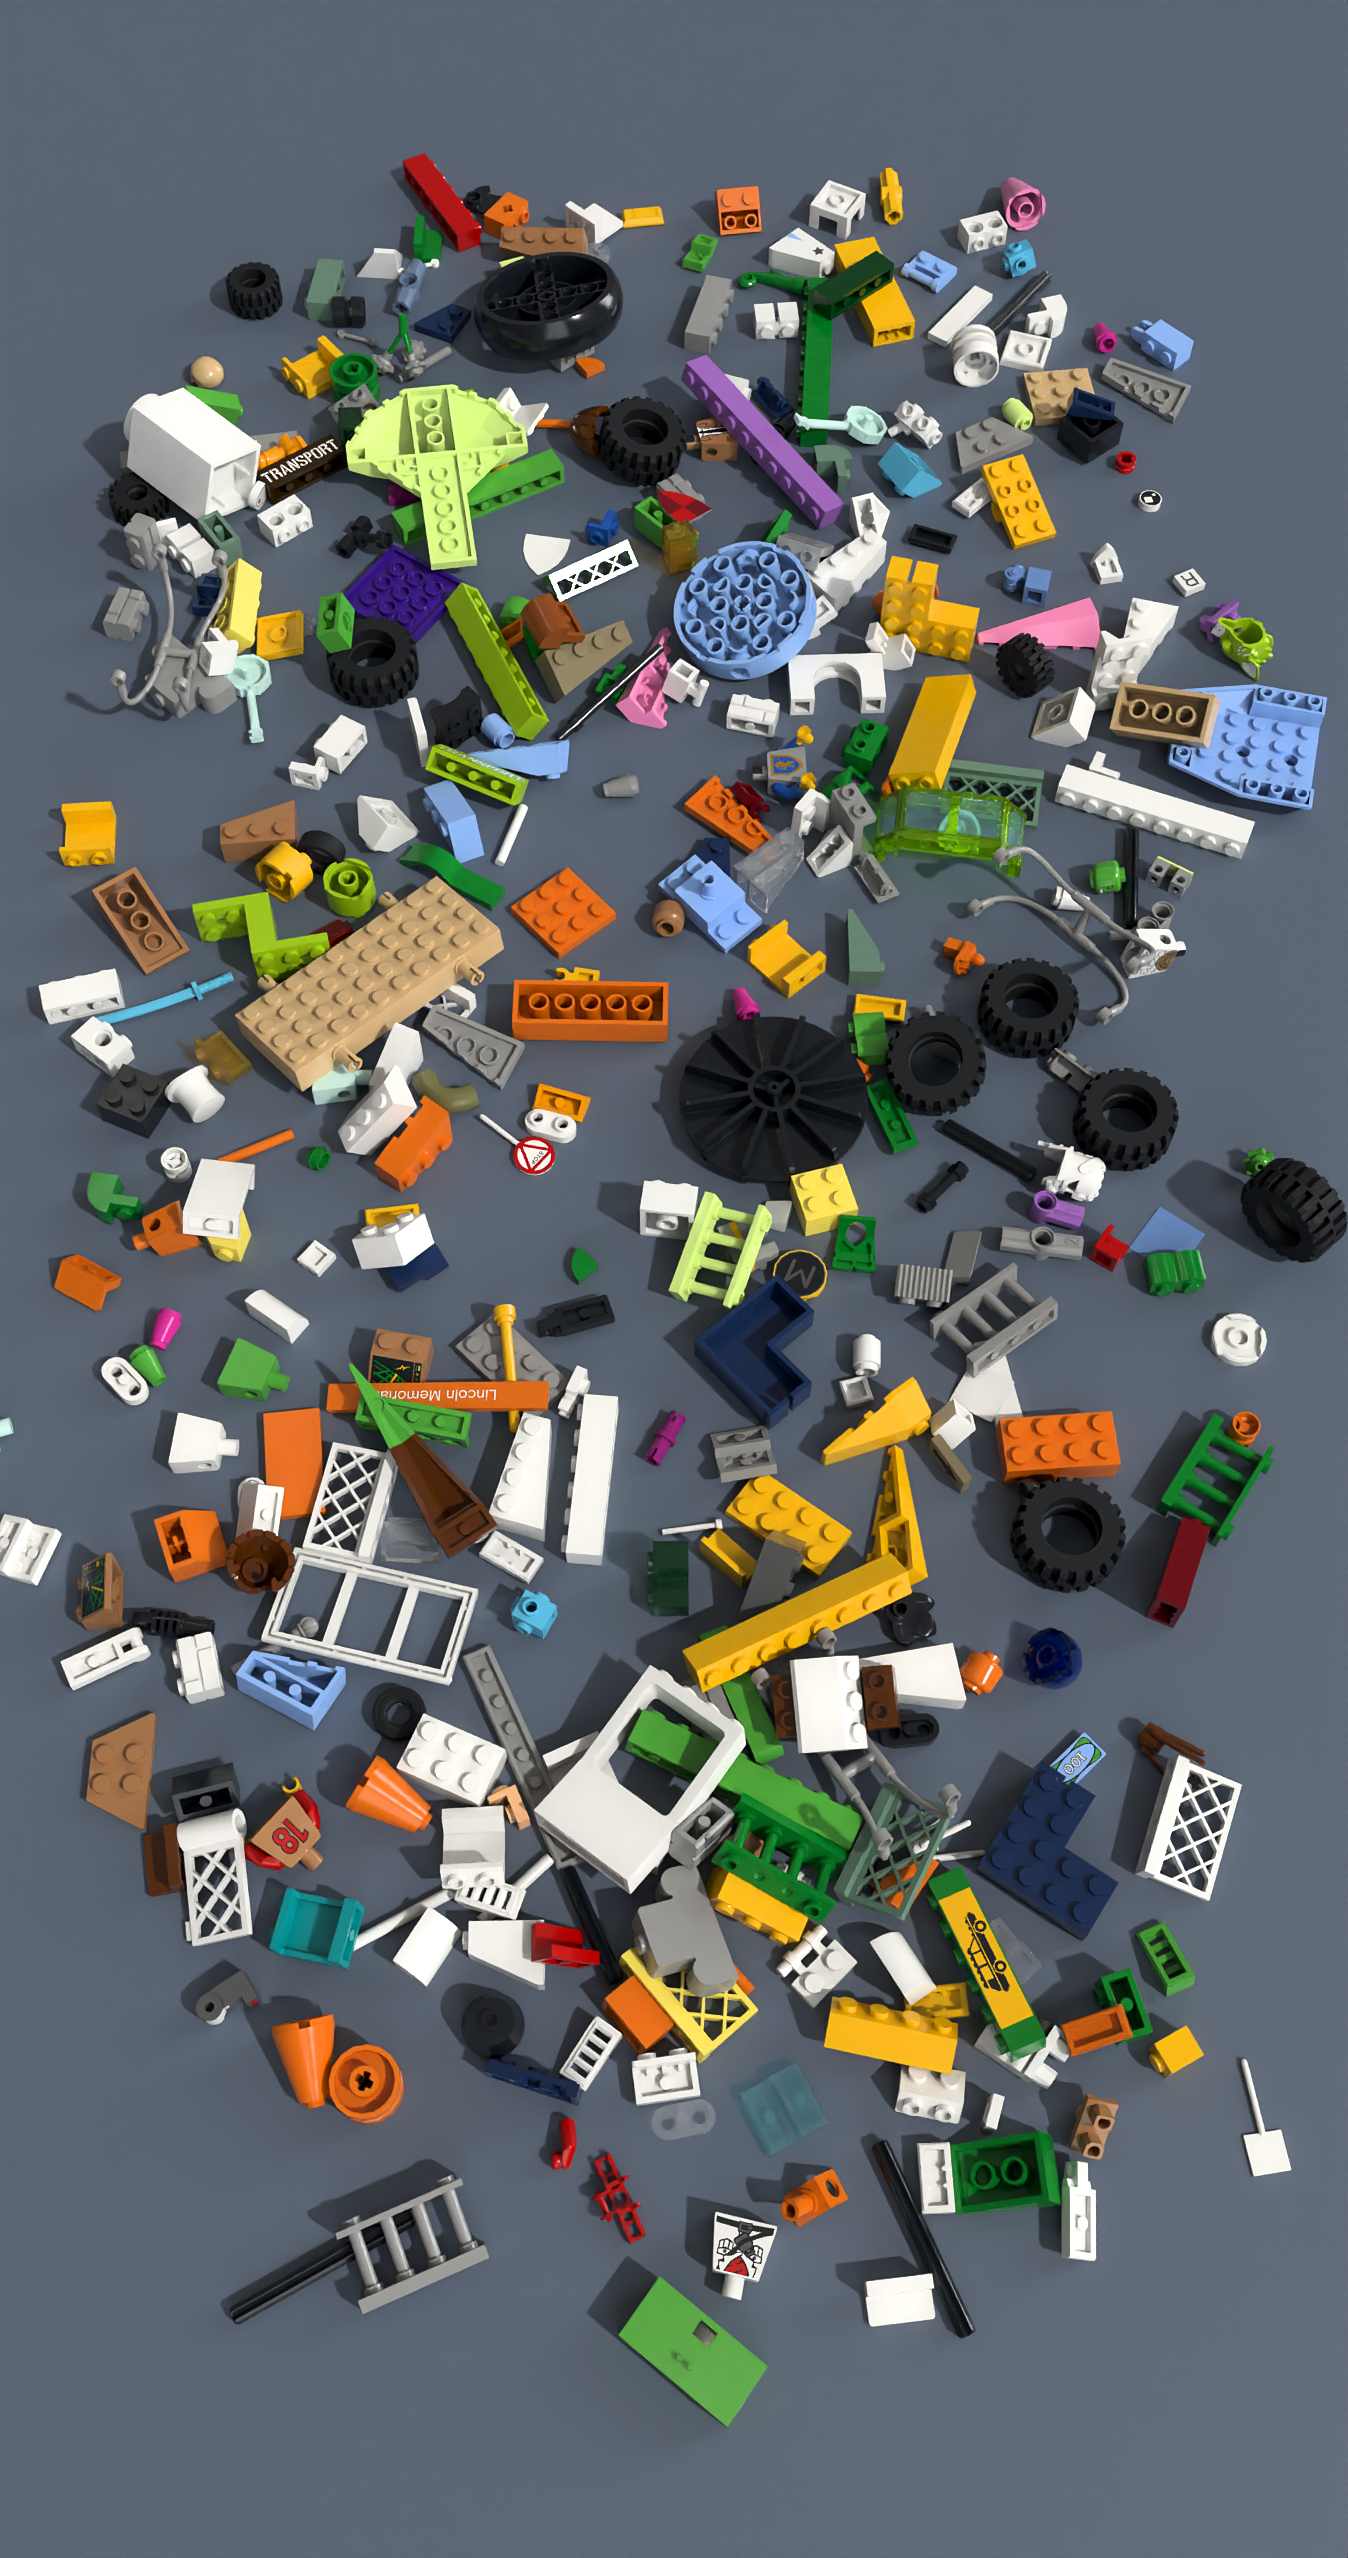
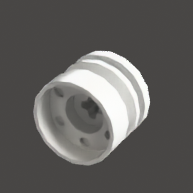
M981 324L969 325L956 332L952 338L953 371L956 380L962 385L980 387L988 384L998 374L999 357L994 332L989 327Z

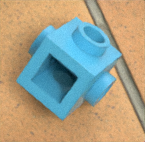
M1026 239L1020 242H1013L1008 247L1002 249L1004 258L1001 259L1005 272L1009 271L1012 277L1022 276L1027 271L1037 267L1033 248Z
M525 1590L522 1597H516L510 1608L515 1629L528 1636L532 1633L544 1640L558 1616L557 1605L549 1602L550 1599L541 1592L535 1591L532 1593Z

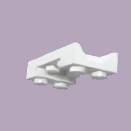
M1147 623L1142 624L1138 635L1118 639L1107 631L1100 632L1086 689V694L1096 704L1095 711L1115 708L1121 681L1137 683L1142 658L1144 655H1149L1153 640Z

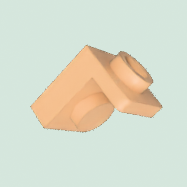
M508 1785L500 1786L491 1792L492 1795L487 1797L489 1806L509 1804L504 1806L510 1823L516 1822L519 1830L531 1825L516 1785L511 1787Z

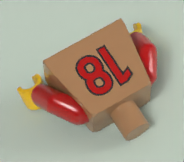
M292 1777L296 1787L288 1790L282 1785L286 1799L248 1839H243L245 1859L258 1867L278 1871L285 1866L291 1869L300 1860L312 1872L324 1860V1857L313 1847L321 1837L319 1832L321 1827L320 1815L316 1802L302 1789L298 1778Z

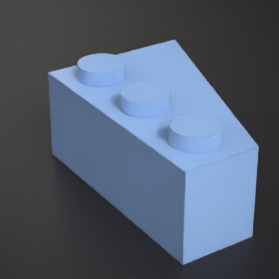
M448 779L423 788L425 798L422 799L424 808L427 813H431L432 820L441 832L451 854L460 863L483 856L484 851L475 813L452 780Z
M252 1651L236 1673L239 1691L313 1731L346 1685L344 1667L336 1666L335 1668L319 1666L317 1662L308 1661V1663L292 1661L290 1657Z

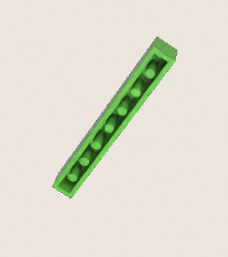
M549 449L486 474L467 493L471 520L565 483L564 465L553 450ZM422 500L391 512L393 530L405 547L427 539Z
M643 1709L627 1741L625 1750L692 1782L720 1743L713 1738H702L694 1734L693 1730L684 1724L679 1723L675 1725L667 1721L666 1717L657 1711L651 1710L649 1712ZM740 1752L712 1792L733 1803H736L744 1792L848 1852L864 1818L858 1814V1810L848 1804L840 1805L830 1800V1796L822 1791L815 1790L813 1792L803 1787V1784L795 1778H784L776 1774L775 1770L766 1764L760 1763L758 1765L749 1761L748 1757Z

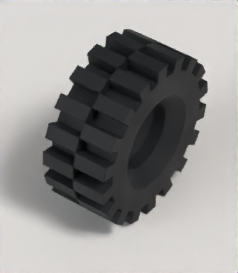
M131 472L129 477L122 475L121 481L116 479L114 481L115 486H110L108 497L115 520L117 522L120 521L123 527L128 522H131L130 520L135 513H141L154 518L156 522L160 521V518H166V513L169 512L167 496L139 475H135V472Z
M1029 633L1016 635L1001 645L996 654L998 659L996 666L1000 667L998 673L1004 677L1002 681L1005 685L1007 683L1010 685L1009 689L1012 692L1015 690L1016 695H1022L1023 698L1033 697L1049 686L1054 679L1052 675L1055 674V669L1051 668L1054 665L1053 660L1048 658L1050 656L1049 651L1045 652L1043 649L1045 645L1042 642L1039 644L1038 638L1035 636L1031 638Z

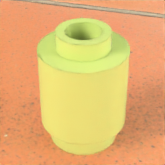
M1010 398L1003 404V417L1011 426L1020 430H1026L1030 427L1033 414L1020 400Z

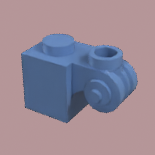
M1015 564L1005 570L1002 586L1008 592H1014L1021 588L1023 590L1022 604L1044 608L1052 571L1029 567L1028 570L1024 569L1021 565Z

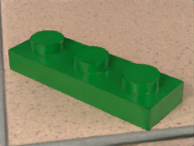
M888 1079L867 1085L868 1104L892 1154L916 1148L918 1140Z

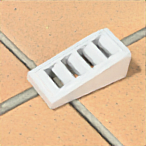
M505 1883L503 1886L487 1888L483 1900L480 1902L485 1887L457 1889L454 1900L464 1908L509 1920H516L526 1893L522 1888ZM499 1891L494 1906H492L496 1892ZM509 1893L511 1896L505 1910L502 1908Z
M596 2015L559 2073L568 2079L576 2081L577 2084H580L581 2089L586 2092L622 2039V2033ZM596 2030L610 2038L608 2044L594 2035ZM589 2041L603 2050L601 2055L586 2046ZM581 2052L596 2062L593 2067L579 2057ZM574 2063L589 2073L586 2079L571 2069Z

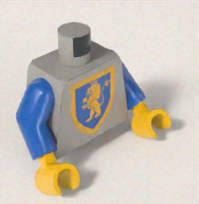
M807 725L801 726L797 731L798 738L794 737L784 746L766 754V766H752V781H766L767 793L769 795H776L787 801L793 798H802L810 788L815 790L814 782L817 779L811 772L806 770L805 746L802 747V743L809 745L813 742V736L810 734L811 729Z

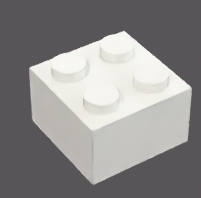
M660 1180L644 1181L640 1205V1235L687 1240L697 1215L698 1187L687 1183L669 1184Z

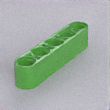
M724 1624L698 1635V1641L701 1642L728 1628ZM746 1672L720 1685L734 1719L739 1721L744 1727L745 1746L752 1761L758 1765L760 1763L765 1764L783 1756L784 1750L780 1739L776 1737L774 1726L754 1683L750 1679L749 1672Z

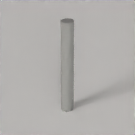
M446 346L422 360L421 362L427 363L423 370L452 354L451 348ZM400 373L396 376V379L401 384L410 379L407 373Z

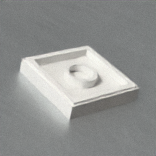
M1010 330L1000 365L1029 372H1042L1052 339Z
M415 697L409 698L407 703L411 731L421 767H426L429 758L427 734L417 699Z

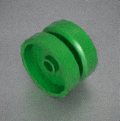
M349 353L336 358L331 363L329 373L335 403L364 383L378 402L380 398L376 363L372 358L365 354Z

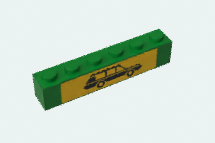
M960 1866L928 1880V1893L925 1894L926 1901L931 1911L937 1910L941 1918L938 1921L940 1930L944 1938H950L955 1947L952 1949V1954L958 1967L964 1966L968 1973V1977L965 1980L973 1996L978 1994L983 2004L979 2009L987 2025L993 2024L997 2035L993 2036L1001 2055L1006 2053L1012 2063L1046 2048V2035L962 1867Z

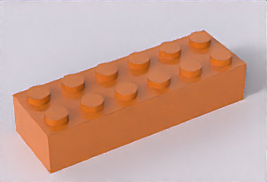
M514 980L513 1038L516 1040L667 1042L668 982Z

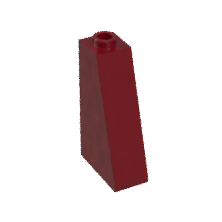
M1182 1517L1174 1534L1145 1617L1173 1628L1184 1612L1211 1528L1204 1525L1202 1521L1196 1518Z

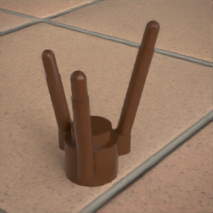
M1151 1721L1137 1739V1742L1143 1745L1139 1751L1150 1759L1162 1775H1164L1166 1768L1152 1751L1155 1750L1159 1753L1165 1744L1197 1764L1205 1765L1203 1759L1192 1753L1194 1752L1203 1757L1205 1756V1751L1166 1732Z

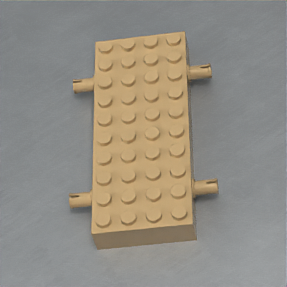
M437 876L400 902L390 892H384L388 899L381 894L378 904L387 911L282 983L278 984L269 974L263 975L268 982L260 977L257 985L266 994L235 1014V1018L242 1035L303 1092L340 1064H343L352 1073L356 1072L352 1064L359 1070L362 1066V1060L355 1054L392 1029L395 1022H402L465 977L474 986L478 985V982L481 983L484 979V973L478 967L504 949L500 929Z

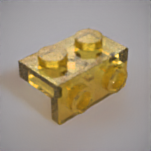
M222 1031L205 1042H202L199 1037L194 1039L196 1046L194 1053L201 1063L206 1062L210 1066L209 1069L212 1075L217 1080L222 1079L227 1086L253 1070L251 1062Z

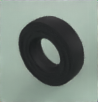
M402 1686L392 1687L381 1693L372 1709V1719L376 1730L383 1737L391 1741L411 1739L423 1714H426V1707L421 1696L414 1690ZM397 1703L406 1704L411 1710L409 1720L401 1725L393 1724L388 1719L389 1709Z

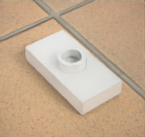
M981 477L952 501V507L967 518H970L992 500L984 479Z
M496 1530L493 1531L479 1552L481 1558L527 1585L544 1562L543 1557Z
M950 2142L917 2143L922 2215L955 2213Z

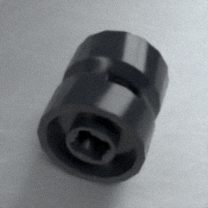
M333 296L332 314L334 326H347L348 323H351L352 326H365L366 307L364 296H351L350 300L346 296ZM349 307L353 308V315L349 314Z

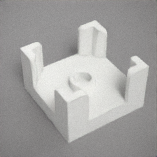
M828 180L810 204L809 227L818 229L819 216L837 222V237L846 240L850 234L853 216L857 215V220H861L864 216L866 193Z

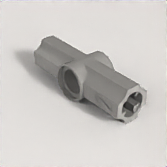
M1002 1226L999 1250L1029 1254L1036 1260L1055 1257L1080 1261L1084 1239L1083 1236L1054 1233L1050 1228L1044 1226L1037 1227L1034 1230ZM1037 1241H1041L1046 1245H1039Z

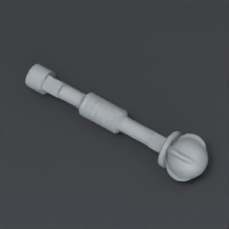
M304 1617L300 1624L297 1623L298 1628L291 1631V1635L303 1638L315 1636L319 1629L318 1621L312 1617ZM268 1644L259 1649L258 1652L275 1654L281 1650L282 1646ZM247 1658L230 1666L235 1676Z

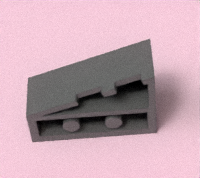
M776 1530L765 1539L737 1621L744 1622L784 1603L785 1599H790L795 1586L792 1583L795 1572L799 1573L805 1557L802 1556L807 1542Z

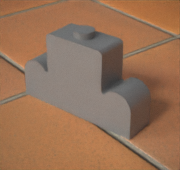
M172 636L170 647L189 649ZM161 642L152 649L154 662ZM166 656L163 668L159 671L156 681L149 690V695L154 699L155 703L161 708H166L177 718H182L201 703L207 713L218 714L237 701L234 684L223 675L208 676L200 664L197 663L191 680L190 711L186 712L179 701L178 694L172 689V684L177 676L186 678V666L189 660L187 658ZM152 672L145 677L146 684L150 679Z
M684 1865L665 1870L654 1892L657 1903L640 1907L632 1921V1928L635 1933V1947L638 1954L643 1955L650 1977L659 1978L688 1970L686 1978L687 1987L696 1996L708 1997L731 1990L739 1977L697 1866L693 1870H689Z

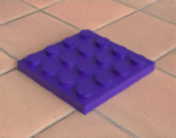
M393 544L344 596L355 609L354 616L356 618L367 619L368 616H375L378 619L386 617L390 622L394 620L410 632L416 644L447 612L448 608L445 601L461 582L467 583L441 569L431 570L430 563Z

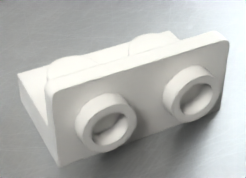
M810 788L794 807L790 838L798 842L803 835H808L813 827L824 832L827 827L831 800L824 794Z

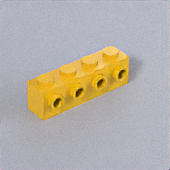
M832 1997L824 2047L951 2074L958 2040V2023H953L943 2017L930 2018L921 2016L914 2011L907 2010L902 2012L888 2009L882 2004L870 2005L860 2003L849 1997Z

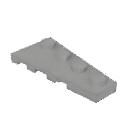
M1111 357L1101 376V380L1171 423H1174L1191 390V385Z
M437 1005L432 1006L422 1024L425 1032L501 1090L525 1049L523 1042Z

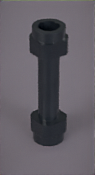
M957 1161L955 1164L953 1163L947 1169L948 1174L929 1193L923 1192L918 1197L915 1204L922 1213L926 1214L932 1211L937 1206L936 1200L955 1181L961 1182L966 1177L969 1169L963 1162Z

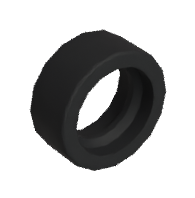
M319 830L305 832L301 836L296 849L299 853L303 852L310 857L312 872L324 875L325 870L332 863L337 862L338 864L343 862L346 855V849L338 838ZM313 849L322 851L328 856L321 855L315 852Z

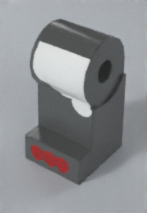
M240 1970L202 1995L196 2003V2013L204 2022L210 2025H217L226 2019L230 2011L244 2002L252 2008L262 2002L248 1975L243 1970Z

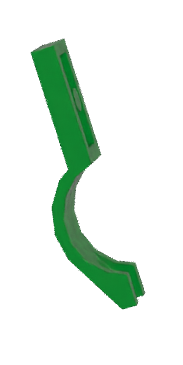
M413 843L410 846L411 850L406 856H402L399 859L400 864L409 869L414 865H421L433 870L456 893L490 911L494 909L505 895V888L463 867L452 854L441 847L432 844Z

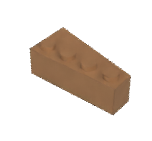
M502 226L499 247L504 259L509 260L520 256L526 258L551 252L587 254L589 241L584 228Z

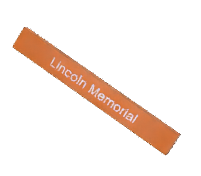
M548 1381L370 1383L382 1397L463 1412L548 1411ZM329 1384L327 1412L356 1413L361 1396L357 1384Z

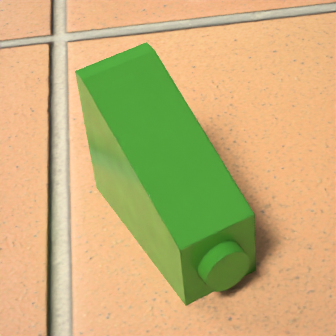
M186 385L185 389L236 426L238 419H241L243 414V407L239 403L238 395Z

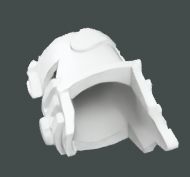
M1040 1140L1037 1141L1036 1146L1044 1149L1045 1157L1060 1163L1056 1176L1043 1178L1041 1185L1045 1186V1191H1050L1053 1194L1057 1192L1060 1194H1064V1192L1072 1193L1071 1198L1086 1202L1093 1201L1098 1196V1191L1102 1185L1101 1181L1104 1178L1103 1174L1106 1171V1166L1100 1158L1075 1152L1072 1146L1068 1148L1062 1144L1054 1145Z

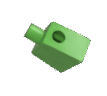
M238 1338L217 1385L224 1396L265 1401L271 1388L285 1392L290 1382V1376L279 1373L280 1365L276 1356Z

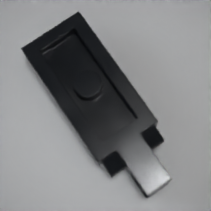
M601 1295L554 1308V1312L548 1314L549 1318L537 1321V1329L540 1338L554 1334L555 1337H564L614 1323L615 1317L607 1295Z

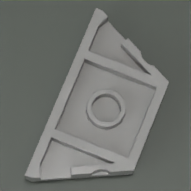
M994 417L955 432V446L957 447V459H959L960 463L959 472L963 474L1027 447L1033 443L1034 437Z

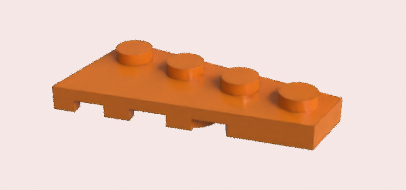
M716 775L713 776L684 803V810L723 837L729 838L730 842L759 861L775 846V839L756 819H752L743 804L740 805L734 799V794L728 788L725 789L721 785V780Z

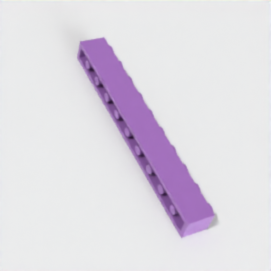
M707 355L686 362L681 378L682 382L777 483L818 529L838 521L845 503Z

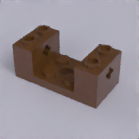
M892 1664L861 1667L860 1677L866 1731L901 1728L895 1667ZM791 1674L771 1676L776 1737L780 1739L797 1738Z

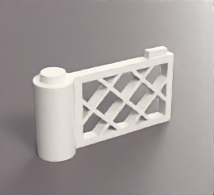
M240 1809L195 1818L178 1824L177 1839L179 1847L184 1851L190 1921L185 1922L187 1941H192V1946L197 1947L253 1934L243 1843L247 1832V1825L244 1814ZM234 1848L235 1861L230 1869H228L219 1861L226 1850ZM204 1856L210 1861L202 1875L195 1871L194 1857ZM216 1866L226 1874L217 1888L207 1881ZM231 1878L238 1883V1893L233 1900L222 1893ZM203 1885L213 1892L205 1907L198 1902V1893ZM218 1898L229 1905L221 1919L210 1912ZM235 1910L241 1915L242 1929L233 1931L226 1925V1922ZM207 1916L217 1925L209 1936L202 1937L201 1924Z

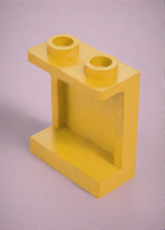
M324 335L317 338V351L294 363H291L286 357L281 358L283 377L290 381L296 390L302 393L308 400L332 387L329 368L336 358L344 355Z

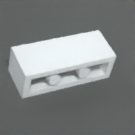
M116 969L101 970L97 973L75 976L70 979L39 985L43 1011L49 1025L125 1008L121 983Z

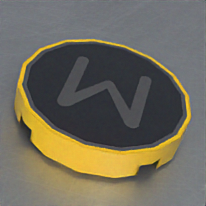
M795 1250L787 1252L775 1263L773 1277L777 1274L804 1301L819 1296L825 1288L827 1279L825 1264L817 1255L810 1251Z

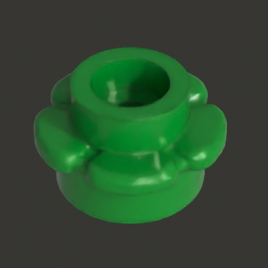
M317 1146L309 1150L306 1157L309 1168L321 1171L329 1164L331 1154L325 1146Z

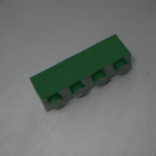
M876 250L815 288L813 308L830 321L890 284L893 280L894 263Z

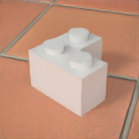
M412 1212L398 1215L394 1223L377 1228L376 1225L366 1226L360 1230L361 1233L352 1239L362 1269L404 1266L434 1244L425 1214L413 1215Z

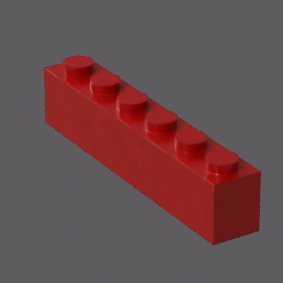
M425 153L403 160L405 180L456 250L462 252L481 245L480 235L482 234V228L480 223L474 220L471 211L466 209L462 199L456 196L453 187L448 185L444 175L436 169L433 160L430 161Z

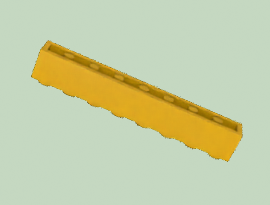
M890 1552L682 1650L687 1671L702 1693L815 1640L816 1635L824 1628H830L831 1631H834L911 1594L908 1571Z

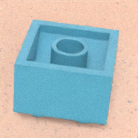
M896 442L878 462V465L883 470L881 474L888 481L894 482V489L902 496L907 494L915 498L942 485L940 479L919 455Z

